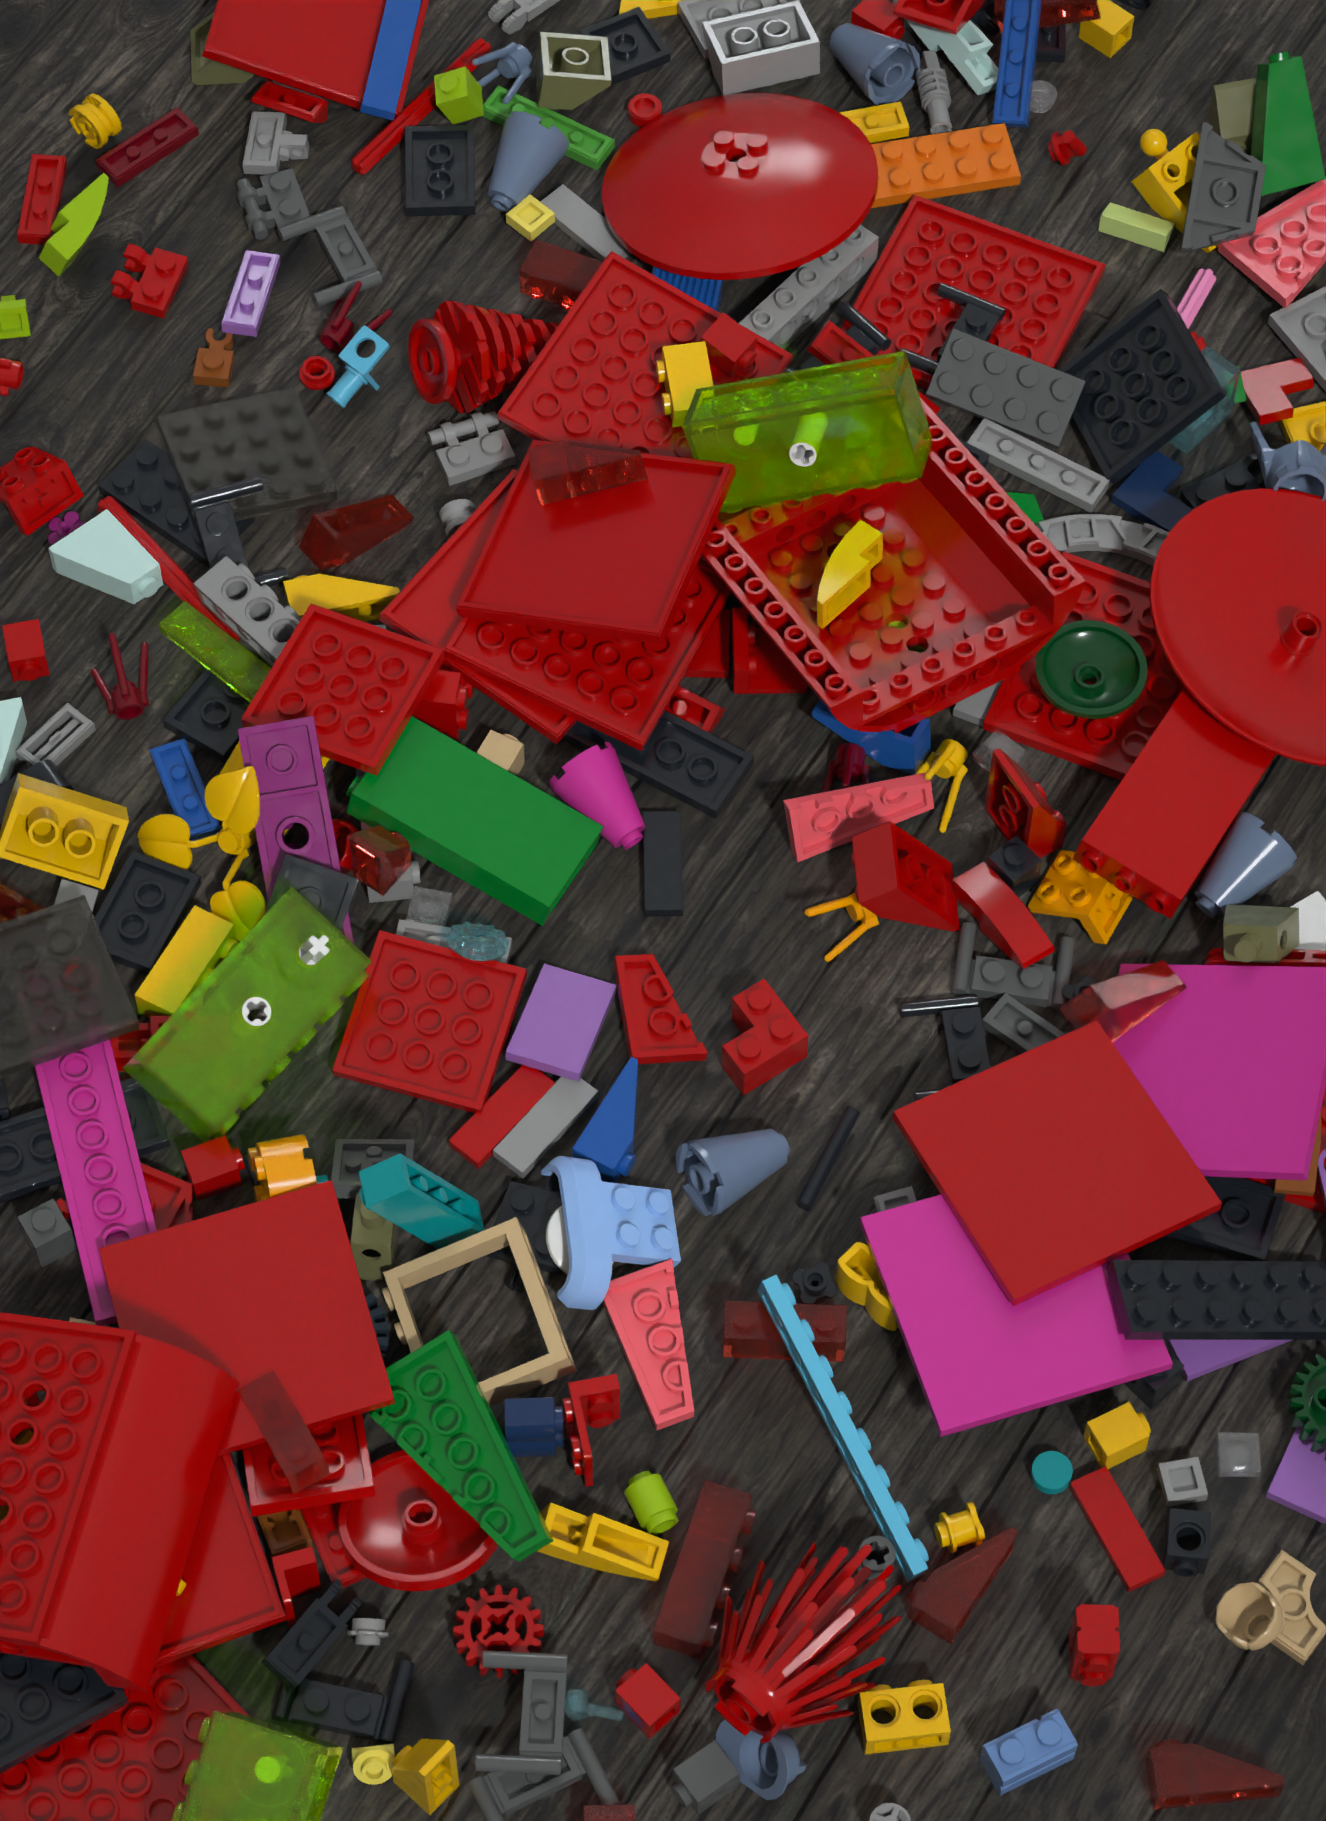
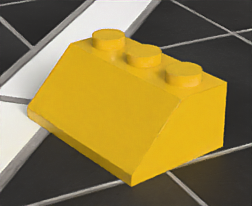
M18 773L5 809L0 830V858L105 889L129 823L127 807Z

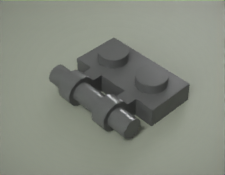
M293 168L260 176L261 188L256 189L252 187L249 179L246 178L240 179L236 184L239 190L237 198L241 207L245 208L247 213L246 223L249 230L254 232L258 240L265 239L268 236L267 229L276 227L278 232V228L310 217ZM267 204L270 211L264 212L260 210L259 205Z

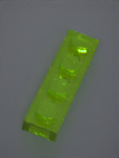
M186 601L159 623L162 634L251 703L271 670L268 665Z

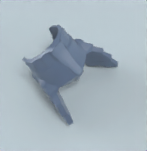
M1256 422L1249 423L1266 489H1273L1274 491L1278 489L1300 491L1320 496L1321 501H1325L1326 442L1320 451L1304 440H1297L1275 450L1269 448Z

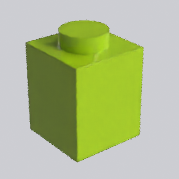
M466 67L434 75L436 105L452 124L484 116L482 87Z

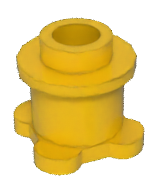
M972 1501L965 1504L966 1510L951 1515H947L945 1512L939 1514V1522L934 1524V1531L941 1548L947 1546L948 1550L954 1553L957 1551V1547L973 1543L975 1548L983 1547L982 1540H985V1533Z

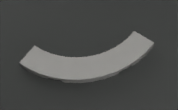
M1105 514L1060 516L1040 521L1037 524L1039 530L1061 554L1063 552L1072 553L1080 551L1112 552L1141 560L1152 566L1159 548L1169 533L1148 523L1141 525L1122 520L1121 516Z

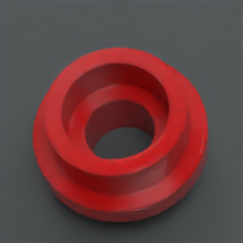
M312 356L304 361L299 371L301 383L306 388L322 390L333 383L335 371L333 365L326 358Z

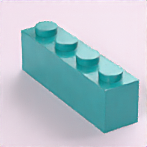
M401 1153L359 1171L362 1185L359 1189V1195L363 1205L368 1210L375 1212L387 1221L394 1223L437 1249L485 1230L478 1200Z

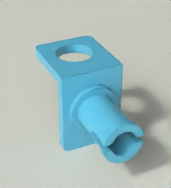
M362 326L338 355L346 365L344 367L346 372L332 389L326 393L328 397L344 409L363 384L365 386L368 384L377 391L380 386L370 376L369 372L390 348L388 342L367 326ZM365 340L374 341L376 345L375 352L367 358L359 357L357 354L358 345Z

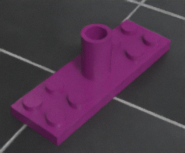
M314 716L237 729L244 767L254 766L258 780L260 816L255 831L268 904L285 854L341 872ZM293 823H301L306 827L305 834L309 840L304 846L298 847L295 843H288L285 839L284 832L290 829ZM347 912L336 946L354 943L349 912Z

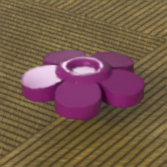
M70 511L65 514L64 521L61 518L55 517L49 522V529L53 532L48 536V541L51 545H54L85 524V522L80 521L78 513Z

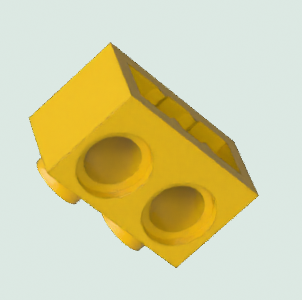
M917 1680L903 1688L891 1689L889 1685H878L866 1690V1692L859 1693L858 1712L865 1755L949 1744L951 1729L943 1683L932 1684L930 1680ZM918 1706H928L934 1711L935 1716L930 1719H921L915 1715L913 1710ZM879 1710L887 1711L892 1715L893 1721L887 1724H880L871 1715Z

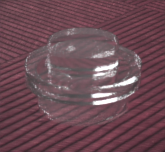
M1033 81L1030 110L1036 113L1047 112L1056 103L1057 90L1047 81Z

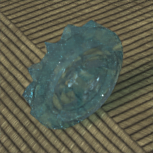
M465 921L462 925H453L447 936L448 946L460 956L471 960L489 961L504 956L508 951L509 940L505 937V932L495 929L492 924L483 925L480 921L477 924Z

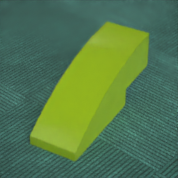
M105 173L100 175L60 210L51 227L56 234L46 242L39 259L58 277L74 262L81 252L101 214L109 180Z

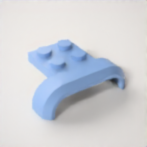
M558 1156L551 1160L541 1171V1174L545 1176H551L555 1173L560 1186L569 1254V1271L564 1285L557 1292V1298L567 1308L595 1310L602 1303L611 1281L612 1261L653 1266L672 1259L673 1267L681 1262L671 1190L602 1182L596 1164L589 1159Z

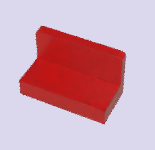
M312 1546L271 1557L289 1628L296 1621L291 1599L322 1591Z

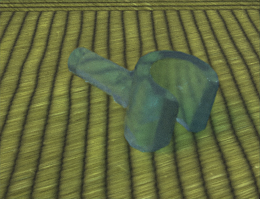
M575 1689L569 1690L566 1693L565 1712L570 1719L579 1720L588 1716H598L622 1721L624 1711L596 1704H588L587 1691Z

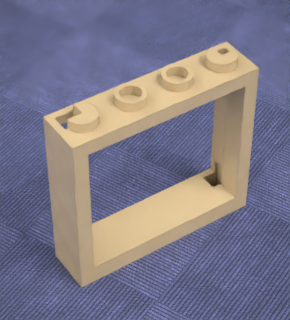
M517 1217L383 1272L387 1287L382 1288L384 1298L391 1311L396 1309L400 1320L394 1323L395 1330L403 1346L408 1344L412 1353L424 1344L404 1289L510 1245L549 1354L479 1382L489 1406L503 1402L505 1398L515 1397L577 1371L526 1231Z

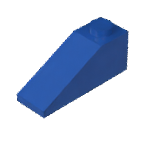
M821 700L812 712L813 718L849 743L864 748L866 754L881 765L915 775L931 751L930 719L927 718L895 734L892 730L861 732L848 728L833 716Z
M633 1057L629 1059L572 1148L574 1158L589 1159L596 1164L601 1180L604 1182L616 1183L621 1175L626 1177L636 1161V1155L633 1153L638 1088V1060Z

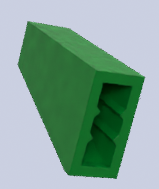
M1288 51L1268 55L1269 62L1257 65L1251 156H1254L1266 165L1261 196L1326 179L1302 56H1289Z

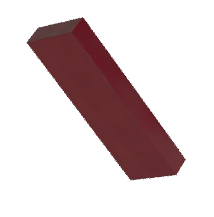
M176 107L95 159L96 166L118 188L199 135L198 127Z

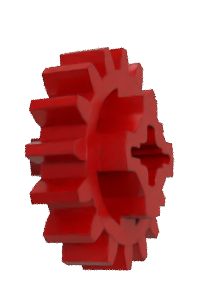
M496 1585L494 1595L490 1596L484 1588L479 1589L480 1600L476 1602L472 1598L467 1597L465 1604L468 1612L457 1611L456 1613L457 1622L461 1624L453 1627L454 1638L460 1639L456 1643L458 1654L468 1652L465 1658L466 1666L471 1667L478 1662L480 1664V1675L485 1676L489 1668H483L482 1666L483 1650L508 1652H541L542 1643L537 1638L544 1636V1625L536 1624L542 1619L540 1609L529 1611L532 1607V1598L527 1596L521 1601L518 1600L517 1588H513L509 1595H504L501 1585ZM523 1621L527 1627L524 1641L521 1640L520 1634L517 1633ZM474 1622L481 1631L476 1636L477 1640L473 1642L471 1637V1629ZM495 1628L497 1631H501L504 1628H506V1634L503 1635L502 1633L497 1632L494 1635H492L491 1630ZM492 1668L495 1669L497 1678H502L504 1668ZM510 1669L514 1675L519 1674L518 1669Z

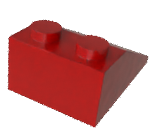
M898 0L893 10V15L957 35L979 10L985 0Z
M1000 748L994 750L992 753L985 811L1008 842L1017 835L1039 858L1063 847L1067 826L1062 814L1058 810L1053 811L1046 801L1044 789L1038 782H1033L1027 772Z
M891 821L852 837L853 853L851 859L857 881L855 895L862 907H865L880 918L952 932L960 930L957 899L952 880L954 879L953 866L950 861Z

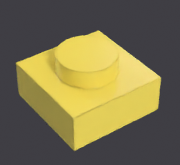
M531 194L506 213V223L530 241H533L555 222V213Z

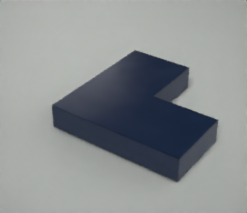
M1156 451L1144 460L1112 494V503L1140 521L1154 525L1167 532H1170L1179 520L1192 511V508L1166 493L1182 475L1183 467L1159 451Z

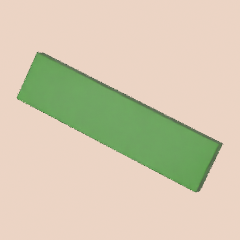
M499 85L483 104L484 116L482 117L504 126V122L510 113L514 111L526 112L542 118L539 124L547 129L554 125L566 136L569 142L565 156L595 170L600 168L615 148L614 139L548 108H538V103L518 94H515L508 104H504L503 99L509 90Z

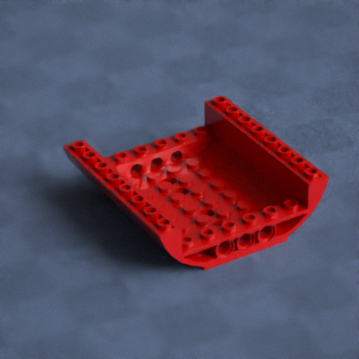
M922 398L890 412V443L730 520L721 523L717 518L701 554L833 716L846 727L861 732L892 730L896 734L1021 671V666L1033 657L1066 621L1086 583L1083 577ZM859 520H862L883 533V559L871 569L870 587L822 629L817 626V598L819 585L830 559L829 556L832 555L843 537ZM900 621L906 624L907 626L902 629H898L895 627H889L888 625L891 622ZM913 646H922L927 650L918 653L908 649Z
M0 1312V1506L9 1507L7 1516L0 1521V1653L92 1667L107 1686L142 1692L148 1691L238 1391L239 1381L201 1357L168 1343L137 1334L135 1330ZM37 1391L46 1392V1397L41 1404L34 1407L27 1406L28 1399L32 1394ZM24 1429L34 1430L33 1437L29 1442L23 1445L15 1444L16 1436Z

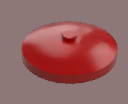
M404 1450L386 1455L371 1464L375 1497L341 1502L338 1523L342 1545L347 1557L365 1577L392 1589L428 1591L455 1584L482 1567L498 1546L480 1527V1524L466 1510L461 1508L452 1499V1496L441 1485L437 1484Z

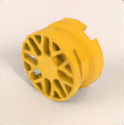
M94 93L87 95L82 105H75L68 113L70 116L73 115L69 121L76 133L79 135L82 132L87 138L85 143L96 149L102 148L107 144L108 137L119 134L122 129L120 119L114 109L106 100Z

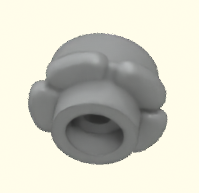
M352 1618V1631H347L349 1636L355 1637V1645L380 1646V1638H385L389 1635L388 1632H385L386 1620L374 1618Z

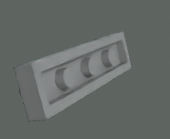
M986 418L982 420L967 441L968 444L990 454L989 463L1092 513L1109 487L1110 479L1107 480L1106 477Z

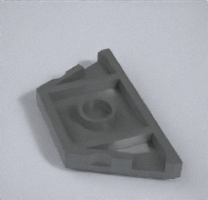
M1205 122L1200 127L1180 253H1187L1252 236L1256 229L1266 165L1254 156L1245 154L1242 147L1231 139L1229 142L1212 130L1213 126Z

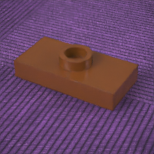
M247 1486V1487H246V1491H247V1495H248V1498H249L248 1486ZM299 1509L256 1516L272 1557L313 1547L312 1539Z

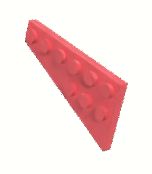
M1326 179L1316 182L1259 216L1255 232L1252 236L1218 244V252L1285 309L1326 262Z

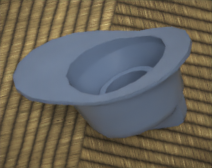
M726 1720L722 1721L716 1732V1743L740 1773L739 1782L764 1799L772 1800L779 1798L784 1793L786 1786L798 1774L806 1770L807 1765L800 1759L796 1743L789 1734L780 1730L768 1743H760V1739L763 1736L753 1731H750L745 1736Z

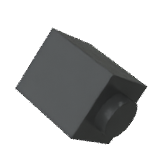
M54 1199L18 1216L23 1237L41 1268L77 1250L72 1230Z
M713 1740L673 1769L674 1785L671 1786V1789L684 1808L690 1805L695 1813L699 1815L739 1787L740 1773L716 1741Z

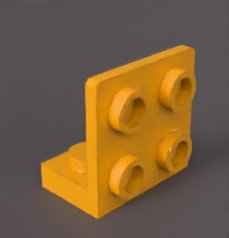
M1062 850L1058 853L1029 902L1028 908L1032 913L1077 918L1094 943L1106 945L1134 896L1118 890L1114 884L1096 873L1085 870L1081 864L1073 860L1076 852Z

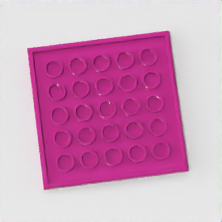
M1121 964L1105 1032L1203 1176L1307 1180L1326 1086V967Z
M942 1195L860 1217L862 1231L940 1437L1172 1368L1173 1362L1164 1340H1125L1106 1270L1111 1261L1013 1306ZM1127 1253L1114 1260H1130V1257Z

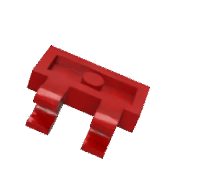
M128 244L123 254V257L127 258L124 268L131 272L143 273L140 281L137 282L129 274L115 271L110 281L112 285H115L112 295L120 299H129L132 310L164 319L189 266L188 257L155 248L152 255H149L141 247Z

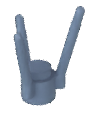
M511 42L502 49L472 60V64L477 66L500 58L497 64L498 67L477 81L481 87H484L501 74L506 78H517L504 97V104H508L525 79L533 74L530 68L533 64L531 53L526 47L515 42Z

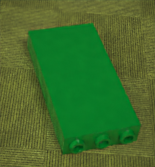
M411 716L378 775L367 772L363 778L357 776L346 793V796L350 798L347 809L349 815L541 926L545 924L597 846L604 827Z

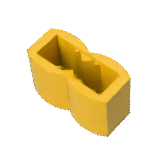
M856 1242L838 1259L835 1282L844 1296L854 1303L865 1306L868 1314L877 1324L888 1330L895 1331L899 1326L868 1245Z

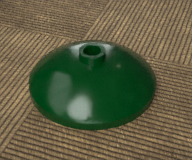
M1093 620L1076 621L1061 626L1055 635L1038 651L1035 662V676L1043 695L1061 711L1080 718L1101 719L1127 710L1138 700L1146 684L1147 661L1136 640L1117 626ZM1085 681H1091V682H1093L1094 684H1093V685H1088V684H1085V683H1083V682H1085Z

